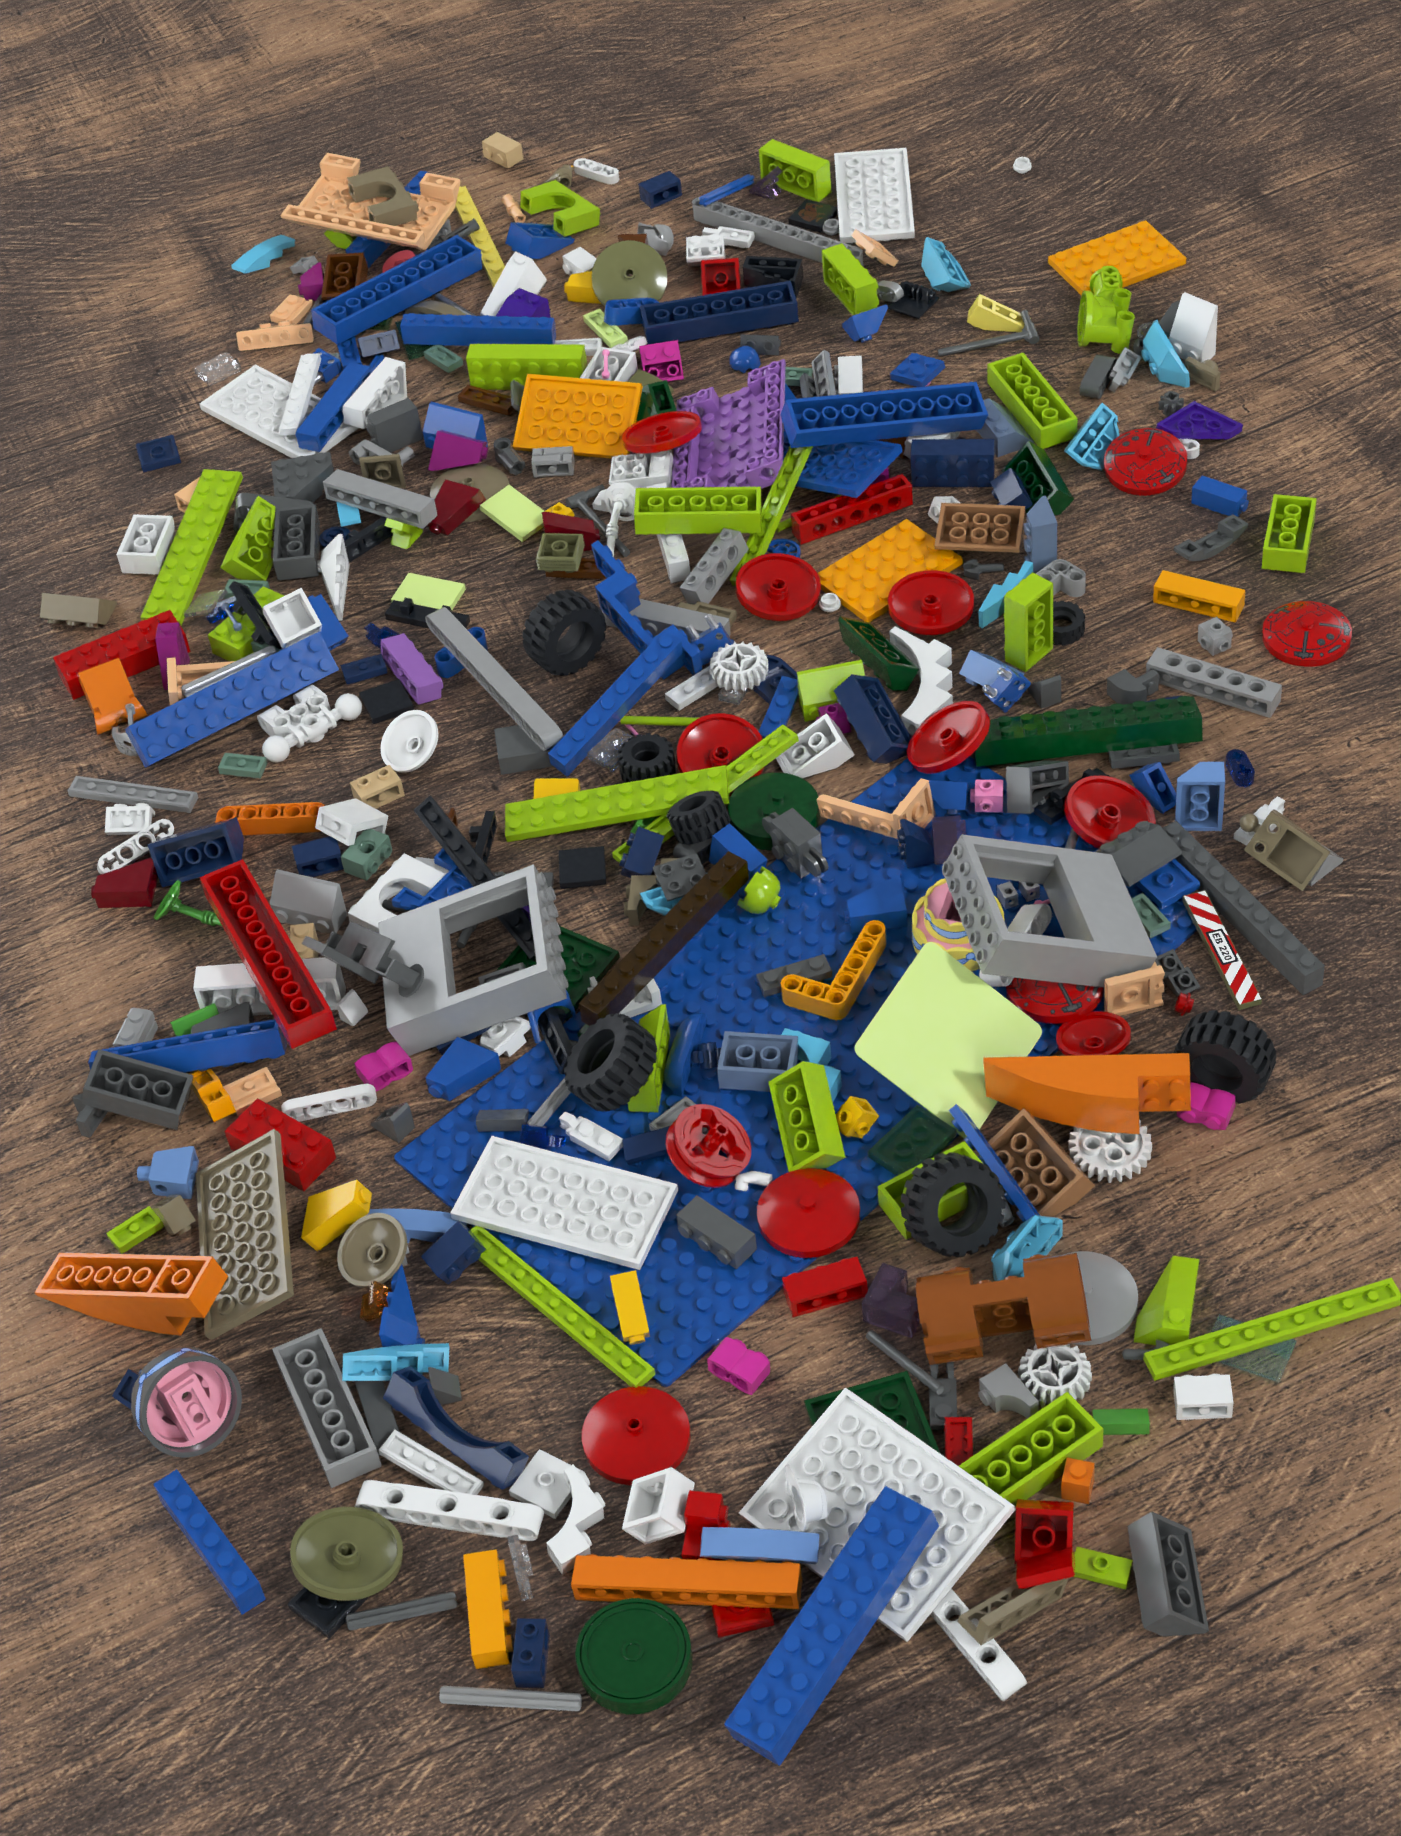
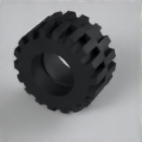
M646 733V735L638 734L636 737H630L628 742H624L618 750L620 774L624 783L676 773L672 744L670 741H667V738L660 737L658 734L651 735V733Z
M712 790L686 796L675 803L667 812L668 821L677 841L681 844H695L706 841L730 822V816L719 792Z

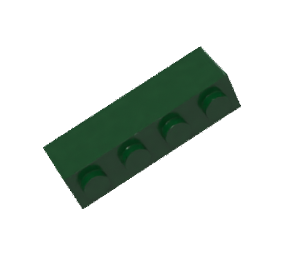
M1030 441L1001 470L1003 473L1011 468L1021 479L1033 504L1025 510L1026 514L1042 496L1047 497L1054 516L1061 514L1074 500L1046 451Z
M840 616L838 622L842 640L849 647V651L859 656L863 664L873 670L875 676L886 682L885 685L893 691H897V689L907 691L919 668L870 622Z

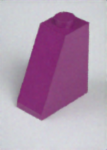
M438 430L428 470L435 471L483 462V459H486L488 454L487 442Z
M179 622L161 623L157 627L155 639L164 690H168L167 658H176V666L189 665L190 663Z

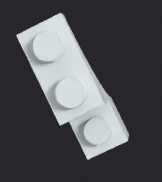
M574 1464L564 1469L565 1482L572 1495V1507L569 1517L562 1529L546 1542L548 1555L562 1575L574 1569L576 1555L586 1556L591 1554L590 1546H592V1542L584 1530L604 1519L603 1507H605V1503L598 1492H592L589 1487L590 1481L583 1471L578 1472Z

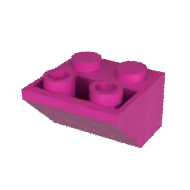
M678 340L639 346L643 371L663 381L667 380V382L684 379Z

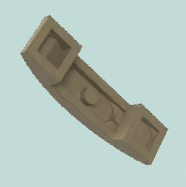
M439 301L419 302L405 310V314L466 315L459 309Z

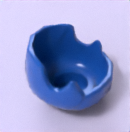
M742 346L735 349L729 358L730 367L742 373H746L747 369L750 368L753 370L759 368L761 365L758 353L750 346Z

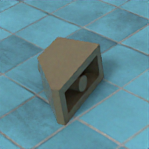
M169 1195L151 1206L152 1210L162 1220L164 1229L169 1234L177 1233L178 1236L190 1230L192 1228L190 1224L196 1221L181 1195Z

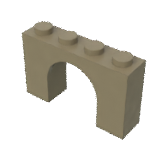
M388 166L347 178L349 194L356 203L375 197L391 198L385 202L368 206L369 221L397 226L417 220V212L419 211L417 202L412 200L409 191L404 189L403 183L399 182L396 173L392 172Z

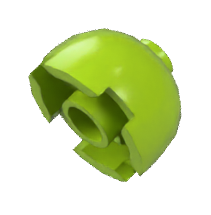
M762 866L760 873L756 872L746 886L744 900L740 898L737 905L752 914L765 913L770 907L775 909L781 900V897L778 896L781 889L778 878Z

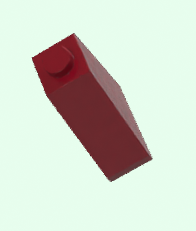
M445 479L435 498L437 516L427 525L429 530L437 535L440 533L449 535L486 501L481 490Z
M546 511L542 512L545 533L583 534L585 545L583 551L592 550L591 544L600 540L599 528H594L593 520Z
M152 858L98 875L95 885L91 888V896L96 900L98 908L152 907L158 881V874Z

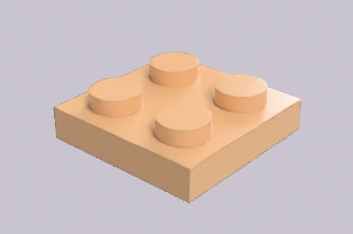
M855 229L851 236L856 240L855 244L863 250L866 249V255L872 259L877 257V260L885 266L888 263L895 267L898 260L880 242Z

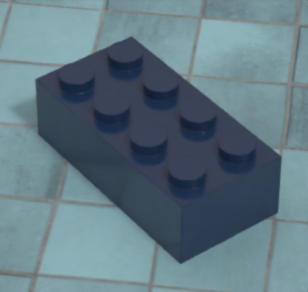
M912 439V487H992L990 482L995 479V440Z

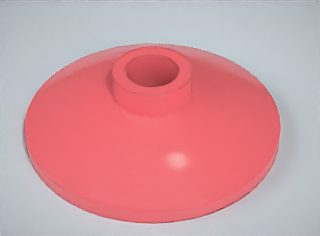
M410 250L399 251L385 261L382 272L416 255Z

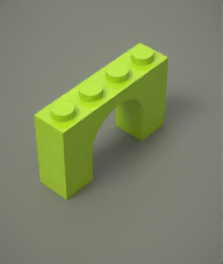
M556 180L521 191L520 208L531 215L548 209H563L554 212L553 229L564 237L599 226L600 208Z

